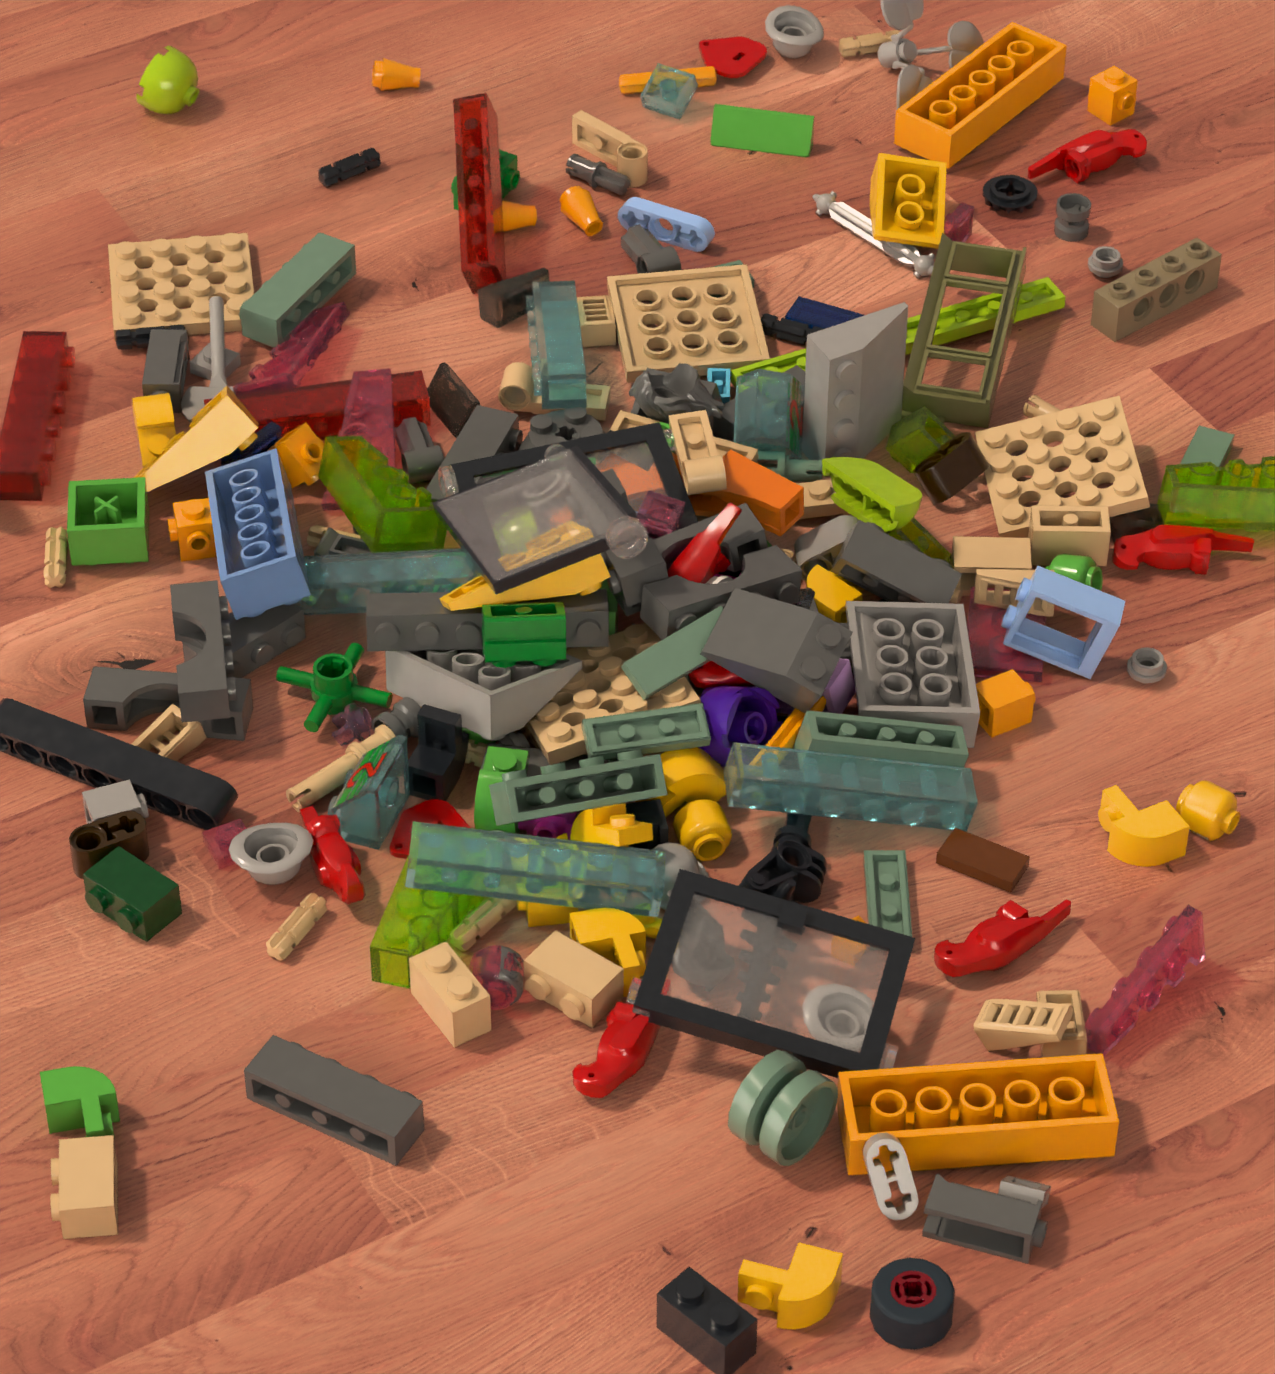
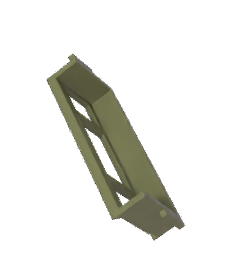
M942 232L903 382L901 421L944 427L945 422L983 428L989 427L1025 277L1026 247H1023V250L1020 251L952 241ZM950 271L1006 278V282L950 274ZM947 286L1003 294L988 353L932 345ZM928 357L984 365L985 369L979 392L922 384Z

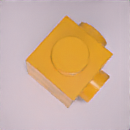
M1112 66L1091 77L1087 111L1110 126L1134 114L1138 80L1116 66Z
M307 423L286 433L267 450L277 448L291 488L303 482L307 486L315 483L326 473L323 467L333 459L325 448L323 441L315 435Z
M209 498L173 503L174 518L167 519L170 542L177 541L181 562L217 557Z

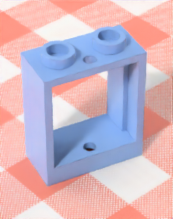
M1037 565L1031 579L1024 577L1015 597L1019 601L1017 606L1009 605L1001 624V627L1007 629L1003 645L1091 679L1120 627L1125 600ZM1035 598H1040L1096 621L1085 642L1025 618Z

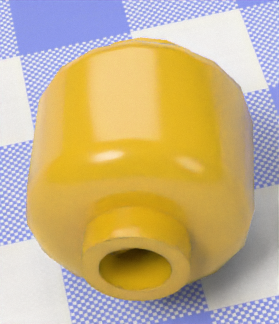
M1207 780L1199 781L1195 785L1189 784L1182 791L1177 801L1176 811L1190 826L1189 831L1209 841L1220 838L1224 833L1231 834L1240 820V812L1236 811V796L1232 792Z
M708 799L690 801L674 817L673 827L679 844L693 852L696 859L702 861L714 860L724 853L731 842L732 831L723 808L715 801Z

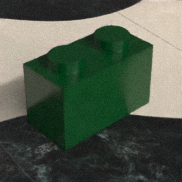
M120 846L83 873L85 900L89 907L96 913H103L117 922L122 930L135 934L145 942H148L182 914L179 884Z

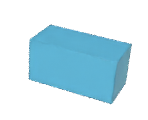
M708 368L707 381L717 384L724 404L729 402L730 368Z

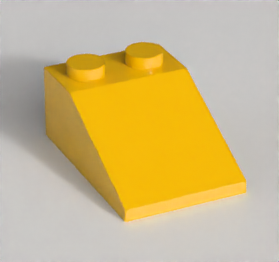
M884 153L878 154L870 186V214L873 240L938 249L942 232L944 233L947 163Z

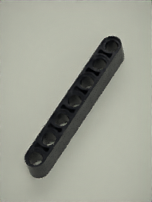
M3 698L0 702L1 752L95 788L130 779L136 795H144L147 808L208 831H215L238 798V794L233 786L219 777L13 699Z

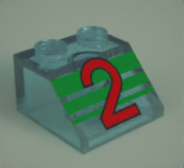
M756 369L736 378L734 443L760 451H785V455H789V459H802L805 387L791 374Z
M398 735L362 755L355 769L351 768L348 771L339 796L332 798L328 807V815H337L341 824V836L345 841L379 850L410 796L407 737Z

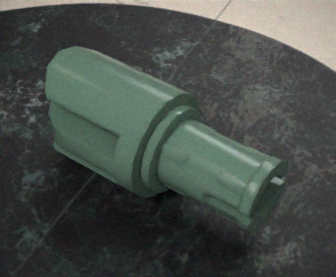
M758 450V460H778L777 464H758L791 481L813 482L822 480V472H813L822 471V459H789V455H785V451Z

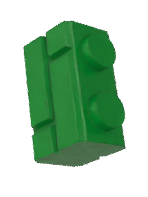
M563 602L482 605V637L485 663L492 662L496 667L507 668L514 666L516 661H533L534 664L539 666H550L555 664L557 660H566V614Z

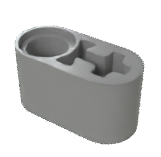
M851 515L838 516L797 538L794 550L797 565L803 570L802 580L807 582L810 570L817 564L827 571L831 570L848 533L858 522L856 517Z

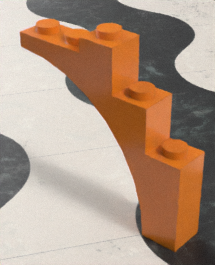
M731 449L722 457L726 472L727 489L688 495L696 516L712 517L721 513L730 502L736 506L746 503L764 530L778 536H782L804 515V487ZM672 453L675 464L683 481L677 455ZM611 455L601 465L596 466L600 472L614 469L626 491L628 504L634 509L636 514L653 519L675 516L655 464L646 473ZM568 510L554 521L551 526V535L571 525L579 528L582 523L575 524Z

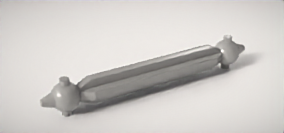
M834 191L830 194L813 195L812 198L816 202L817 207L815 213L818 216L830 214L832 220L906 267H914L915 272L913 275L919 279L920 276L932 274L935 263L934 259L936 258L933 253H930L928 256H921L919 250L912 245L873 240L871 219L844 202H836L837 194Z

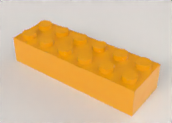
M1011 22L896 110L894 144L928 160L947 163L946 168H951L1064 79L1067 45Z
M1103 1053L838 1072V1102L836 1107L848 1176L868 1174L863 1159V1148L867 1140L877 1133H889L899 1139L906 1152L911 1171L1112 1157L1115 1155L1119 1119ZM886 1145L879 1147V1155L874 1157L873 1160L879 1159L885 1172L891 1171L893 1169L890 1155L896 1153V1151H889Z

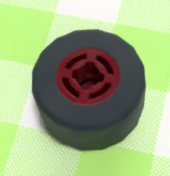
M917 1258L895 1260L881 1268L872 1282L870 1320L874 1330L886 1342L905 1349L917 1350L926 1348L942 1340L952 1326L955 1289L950 1276L940 1266L925 1259Z

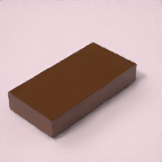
M956 827L943 843L936 856L937 864L1010 893L1029 867L1030 856Z

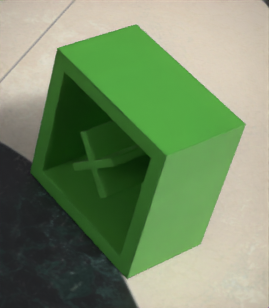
M145 477L69 481L67 536L72 566L149 562V506Z

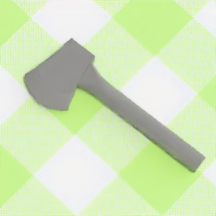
M219 296L209 299L210 385L209 387L190 386L182 398V412L190 423L192 422L191 419L225 386H228L225 373L223 298ZM228 386V387L233 391V393L236 395V392H235L234 387H233V386Z

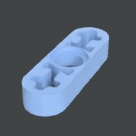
M639 197L629 198L617 214L620 224L626 230L629 227L640 224L643 229H648L657 240L694 252L703 251L715 236L714 227L707 219ZM659 218L669 221L673 230L665 229L660 224Z

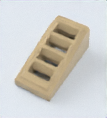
M609 295L575 297L580 347L616 345V323Z
M976 569L974 603L1007 609L1009 605L1016 607L1019 601L1015 597L1023 578L1031 579L1035 570ZM988 584L995 585V590H987ZM1004 587L1010 588V591H1003ZM1036 597L1028 614L1053 616L1055 604Z
M172 704L132 745L145 750H150L154 747L159 751L158 755L177 761L196 748L207 737L200 722H182L180 708ZM176 730L180 731L177 736L173 734ZM164 739H167L170 742L166 746L163 743H161V741Z
M1080 991L1036 992L1037 1002L1070 1004L1074 1009V1013L1059 1042L1040 1044L1042 1058L1086 1055L1087 1038Z
M990 999L985 1001L974 1023V1031L987 1051L1059 1042L1074 1013V1009L1070 1004Z

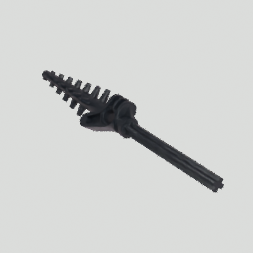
M798 771L785 824L775 833L771 852L747 872L738 886L795 903H809L818 899L822 891L827 862L823 855L811 848L812 840L808 834V829L822 776L799 774ZM743 911L740 919L755 928L756 933L754 935L742 931L739 936L740 940L753 949L752 955L741 952L738 956V960L747 965L749 969L748 974L740 972L737 977V981L745 986L744 994L739 993L736 998V1002L741 1005L740 1013L737 1017L759 1023L762 1015L758 1013L760 1005H768L771 1000L764 993L766 985L777 988L779 980L770 974L771 969L776 968L785 971L788 966L787 962L776 955L777 950L794 954L796 946L783 938L782 934L785 932L802 937L805 930L803 929L802 934L783 929L777 927L778 918L761 913L757 915Z

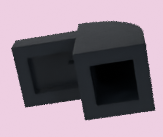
M424 704L417 714L419 744L405 764L406 794L425 800L439 799L446 801L462 773L468 751L469 734L462 732L461 714Z

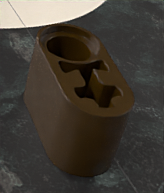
M964 432L951 438L914 468L913 472L933 504H938L953 497L988 468L989 463L971 433Z
M133 811L120 812L80 826L73 830L69 837L73 870L75 875L83 879V873L118 846L143 862L149 856L145 818Z

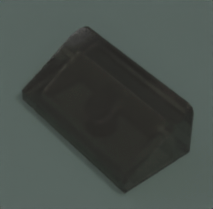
M445 362L441 363L425 392L424 401L451 434L457 438L475 407L480 405V402L451 367Z

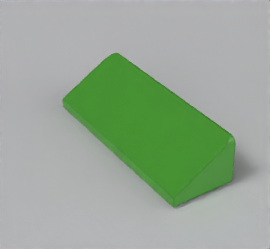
M720 104L714 105L710 142L712 146L798 157L810 156L814 138V116Z

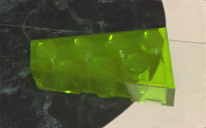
M362 436L325 437L318 477L372 553L389 555L393 552L443 550L447 529L434 512L433 502L431 501L432 494L424 487L416 489L408 483L409 475L402 469L388 466L389 459Z
M1275 456L1262 457L1260 464H1246L1243 459L1229 460L1225 467H1217L1212 462L1166 465L1157 501L1164 525L1208 527L1214 530H1221L1223 528L1244 529L1250 532H1258L1260 530L1275 531Z
M420 827L370 944L372 981L411 989L409 958L447 941L450 937V932L462 923V920L470 910H475L484 900L483 894L489 886H495L502 877L501 842Z

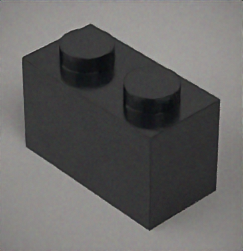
M691 1267L685 1269L657 1293L656 1327L715 1374H733L756 1354L758 1319Z

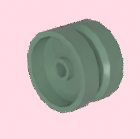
M776 1050L760 1060L742 1081L730 1107L728 1128L733 1135L747 1144L759 1146L765 1156L780 1166H791L808 1154L824 1134L838 1102V1088L832 1080L818 1071H807L804 1063L790 1053Z

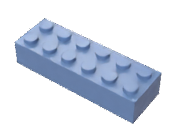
M277 448L206 471L205 476L220 582L235 619L256 617L268 609L283 604L292 605L301 601L304 597L310 596L292 488Z

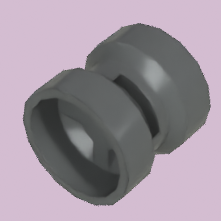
M1076 193L1060 196L1056 203L1058 217L1054 224L1055 235L1069 242L1083 240L1089 232V221L1087 218L1091 213L1090 200L1086 196Z
M404 697L394 704L391 712H382L373 718V731L379 725H386L395 734L402 748L407 744L408 738L418 737L417 714L421 707L413 699Z

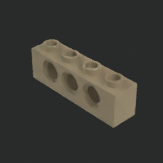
M1195 238L1095 290L1091 325L1114 342H1117L1213 291L1218 286L1222 254L1199 238Z

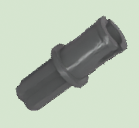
M572 154L566 163V166L573 168H566L567 174L589 182V185L593 188L600 186L619 195H624L630 187L631 181L626 175L607 168L604 162L596 163L578 154Z

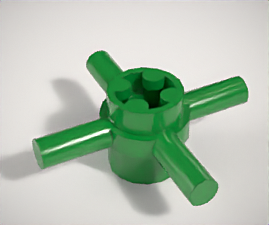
M351 643L344 655L331 653L319 657L314 662L313 674L284 666L278 668L276 674L277 681L311 690L312 699L316 703L304 722V727L308 731L317 732L327 714H344L354 706L355 701L387 709L390 707L393 698L392 693L358 685L357 677L353 670L364 653V648L360 644Z

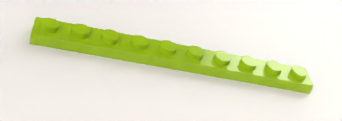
M1049 277L1023 284L1014 323L1065 308L1066 296ZM991 293L941 308L932 345L938 346L994 329L1003 294ZM921 314L910 317L907 320L905 355L911 354ZM806 348L731 370V383L742 395L796 365L805 371Z

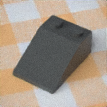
M734 588L700 655L753 685L766 689L776 698L806 713L822 696L853 632L817 611Z

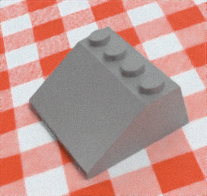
M905 302L807 335L802 452L809 460L832 457L863 459L901 423L908 305Z
M846 601L848 629L853 632L849 641L858 716L962 726L967 748H974L980 708L964 604Z
M483 649L385 651L386 689L402 698L409 697L421 707L426 704L461 714L463 728L481 735L483 739L492 741L503 739L506 734L523 728L582 669V660L566 654V660H557L555 664L550 666H539L534 664L533 661H516V664L512 667L501 668L494 666L492 662L485 663Z

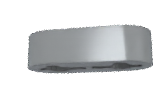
M877 1133L867 1140L863 1148V1159L875 1200L886 1217L893 1220H904L915 1212L918 1205V1193L908 1158L899 1139L889 1133ZM884 1145L887 1146L889 1151H896V1153L890 1155L893 1170L885 1172L879 1159L873 1160L874 1157L879 1155V1147ZM896 1181L902 1194L908 1193V1195L902 1198L903 1205L895 1207L891 1201L885 1202V1200L891 1198L892 1193L889 1183Z

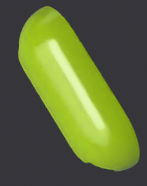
M854 457L822 459L823 476H830L835 491L831 495V499L837 506L858 520L865 523H874L880 526L884 532H890L902 528L917 514L922 501V492L880 464Z

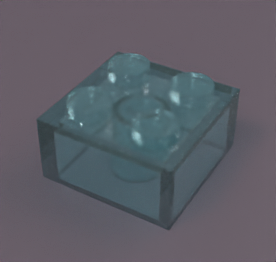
M658 63L640 95L643 108L681 119L698 87L696 77L693 74Z

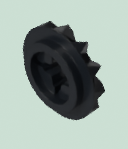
M1001 175L988 180L983 186L982 193L985 205L993 206L994 211L1005 210L1008 214L1010 211L1022 213L1024 208H1033L1038 195L1037 188L1031 181L1016 175ZM1008 192H1012L1013 196L1006 195H1008Z

